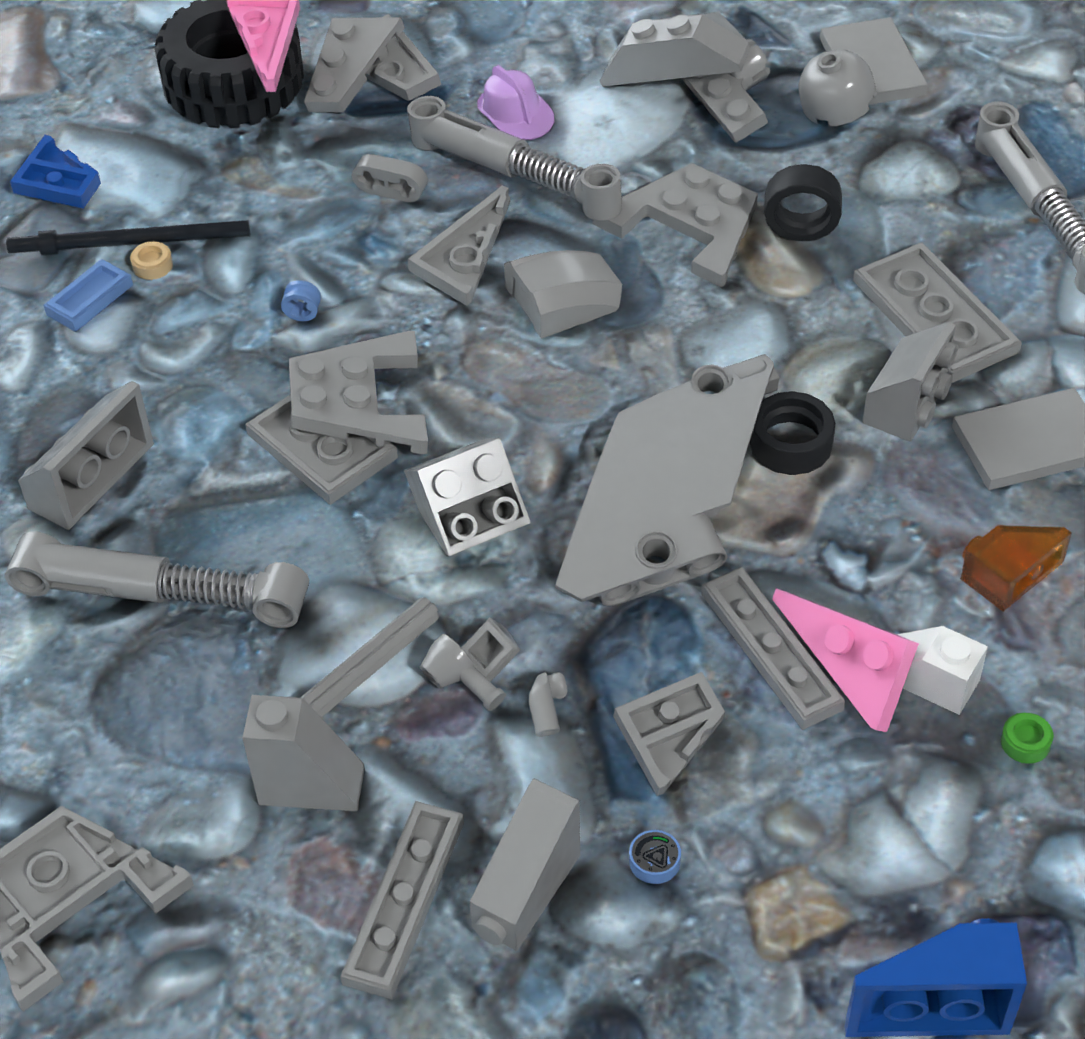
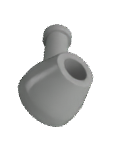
M442 634L435 640L420 665L425 676L439 689L461 680L483 702V706L488 711L498 707L506 696V693L501 688H496L475 668L465 651L446 634Z

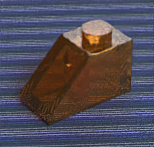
M997 525L985 536L974 537L965 547L962 554L964 564L960 579L1004 612L1064 562L1072 532L1065 527Z

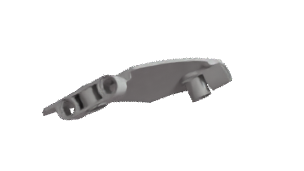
M766 354L724 368L711 364L704 365L693 373L691 381L654 395L618 413L581 508L555 585L556 589L581 602L599 596L603 605L614 606L707 574L726 562L727 554L710 518L716 516L722 508L731 505L764 395L775 392L778 389L779 376L774 368V363ZM712 391L716 394H705L704 392ZM651 556H659L666 561L655 564L646 559Z

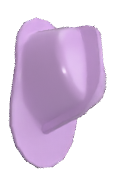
M499 65L493 67L492 76L486 81L484 93L478 99L477 107L480 112L498 130L523 140H533L548 133L554 124V112L537 94L531 78L522 71L505 70Z

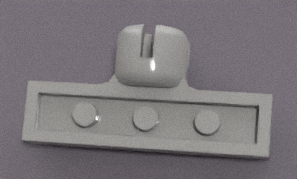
M746 39L751 49L741 72L681 78L735 143L768 124L764 111L746 92L765 80L770 73L769 67L765 66L767 62L766 56L752 39Z

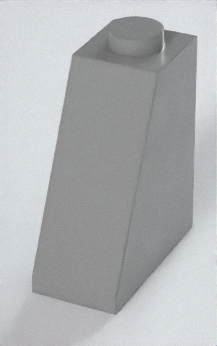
M251 695L242 738L258 805L358 811L365 768L364 763L303 698Z
M535 778L528 785L469 901L472 928L488 943L493 945H500L502 943L517 951L580 857V802L578 799Z

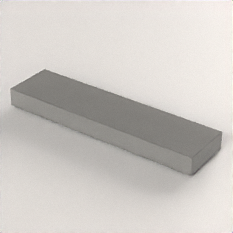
M743 567L702 584L701 595L802 730L844 711V698Z
M415 801L340 976L342 985L393 999L464 825L462 813Z

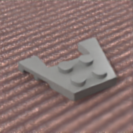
M691 163L623 196L622 210L619 215L609 220L598 221L593 219V225L622 239L643 218L650 217L700 241L707 246L692 260L691 273L722 288L727 281L732 261L736 259L740 241L744 238L757 207L758 193Z
M415 331L401 332L289 358L292 429L347 439L350 433L375 438V445L384 447V444L395 442L410 445V452L427 454L428 438L425 414L380 415L378 413L374 369L417 368L418 354Z
M63 806L0 849V952L8 972L14 998L19 1008L24 1012L64 982L58 969L37 946V941L122 880L127 881L156 914L194 886L191 875L187 870L177 865L173 868L153 858L150 851L142 847L136 849L116 839L113 832Z

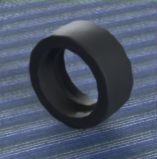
M808 164L793 165L778 171L768 181L765 191L764 214L767 225L775 234L793 241H814L829 235L838 226L842 215V191L839 181L831 172L820 166ZM808 193L824 199L827 204L815 212L802 214L791 212L782 207L780 201L792 194Z
M795 391L781 392L763 399L750 439L753 456L766 468L776 473L787 475L806 474L822 467L830 458L836 425L833 413L822 400L806 393ZM793 422L811 428L818 436L806 443L790 444L771 437L767 430L779 423Z

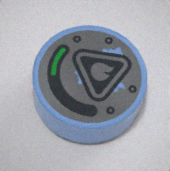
M648 830L640 833L633 839L629 849V865L631 871L638 879L650 884H661L671 880L678 873L681 863V848L678 841L671 834L661 830Z

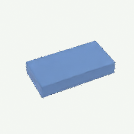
M101 259L44 304L46 315L76 332L133 286L131 275Z

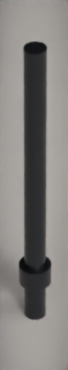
M249 220L62 234H57L56 230L39 231L38 235L7 237L6 246L8 254L40 251L41 255L58 254L59 250L134 245L146 242L162 243L250 236Z

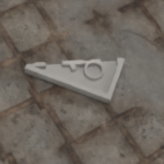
M502 185L408 258L409 271L466 306L472 302L511 202L509 188Z

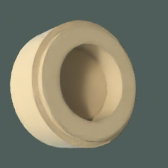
M160 242L140 244L130 255L133 272L142 279H159L167 275L173 267L169 247Z

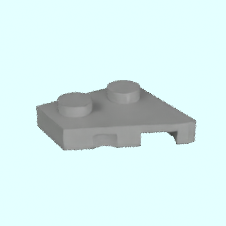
M700 672L615 708L613 717L656 796H660L665 793L723 721L725 711L704 674Z

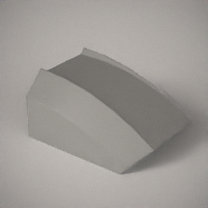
M573 250L551 251L529 255L504 263L505 288L518 301L534 324V329L541 339L611 314L619 308L622 283L600 254Z

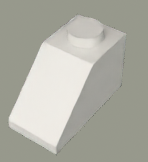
M944 626L897 634L919 643L903 689L960 715L980 681L988 646Z

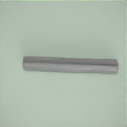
M425 597L418 599L301 698L322 718L438 620V609L435 604Z

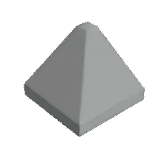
M489 618L461 647L469 656L475 668L490 682L521 650L504 625L492 618Z

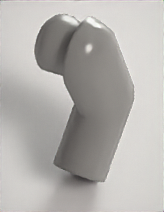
M546 672L539 674L530 691L528 702L537 737L550 736L560 731L553 701L555 698H564L567 694L566 680L560 672L553 673L552 675H547Z

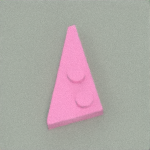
M226 0L231 17L266 92H276L300 11L299 0Z
M776 588L772 598L774 603L870 728L887 732L919 643Z

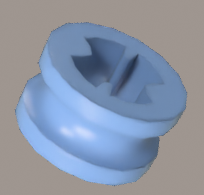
M302 280L292 281L285 288L281 301V310L286 316L296 321L305 322L312 320L318 312L321 292L310 282Z

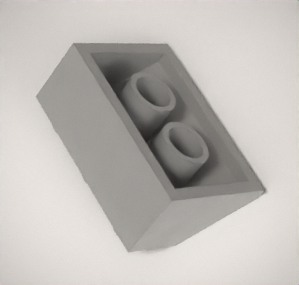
M131 381L106 394L93 408L87 410L83 417L64 436L57 439L51 449L25 471L18 481L27 508L30 511L70 530L154 445L138 383Z

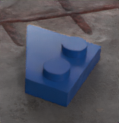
M44 135L11 179L10 184L14 194L84 209L101 185L97 170L87 163L80 162L78 156L70 150L63 152L56 147L54 138Z

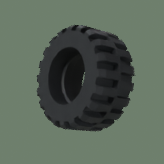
M196 0L191 2L190 6L186 9L181 7L174 12L173 19L168 17L155 40V54L167 102L183 117L187 116L190 121L199 125L205 122L209 127L219 128L220 125H228L229 128H240V124L250 123L251 126L261 123L262 118L268 117L270 119L278 115L281 107L286 109L303 85L304 69L297 25H295L277 90L276 92H266L231 17L226 0Z

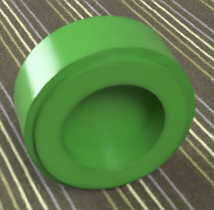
M1027 712L1014 714L1004 724L1001 746L1009 757L1018 762L1027 764L1040 762L1050 752L1054 738L1052 727L1039 715Z

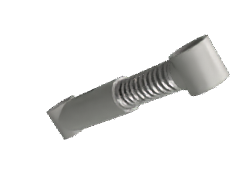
M419 97L408 105L407 112L413 145L418 149H442L506 176L516 177L519 175L532 182L542 184L544 187L575 198L578 203L582 204L584 214L590 219L598 221L609 220L619 215L622 210L620 172L612 165L595 164L586 169L572 165L571 162H566L565 160H560V158L549 156L548 153L532 149L521 138L447 110L444 101L438 97Z
M991 102L981 108L975 138L976 149L986 156L993 157L1032 213L1040 216L1045 224H1047L1048 228L1072 259V264L1077 270L1075 286L1082 294H1085L1084 219L1074 208L1073 204H1071L1070 200L1067 199V190L1019 127L1018 110L1012 105L1003 102Z
M38 531L27 532L21 536L5 572V580L13 589L30 596H42L47 594L50 589L157 603H162L166 598L171 599L174 597L177 601L182 598L185 602L190 599L193 603L198 600L201 604L206 601L209 605L213 602L217 606L222 603L225 607L230 604L233 608L238 605L241 609L247 607V609L252 610L255 617L261 622L277 628H288L297 623L309 586L308 575L301 568L285 562L269 564L264 572L260 571L258 574L254 573L253 575L249 572L246 577L242 571L237 576L234 570L229 575L226 569L221 574L218 568L213 573L210 567L205 572L202 566L197 571L194 565L189 570L186 564L182 568L178 563L173 567L167 557L61 544L54 537Z

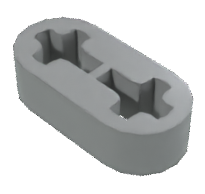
M375 154L363 155L352 171L353 182L362 191L404 202L417 201L428 183L426 173L418 165Z

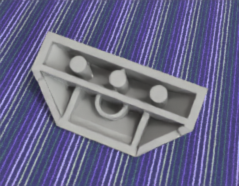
M719 11L693 15H677L653 20L644 19L632 23L610 58L600 83L604 87L741 72L751 48L749 42Z

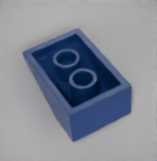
M983 918L970 923H960L855 975L844 1026L845 1037L1010 1035L1027 985L1017 922L999 923L994 919Z

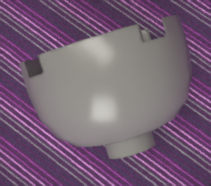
M831 50L811 59L804 67L798 83L804 114L814 123H817L816 119L826 120L829 126H840L862 117L870 109L868 103L873 97L876 99L877 96L873 73L869 65L859 55L848 50Z

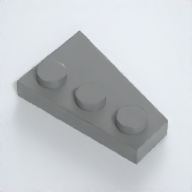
M403 31L399 37L393 36L386 45L388 52L381 62L375 61L365 74L366 78L407 101H411L441 85L438 72Z
M401 17L332 18L304 100L308 112L345 111L367 81L365 74L375 61L381 62L388 52L386 49L388 42L393 36L399 37L405 29Z

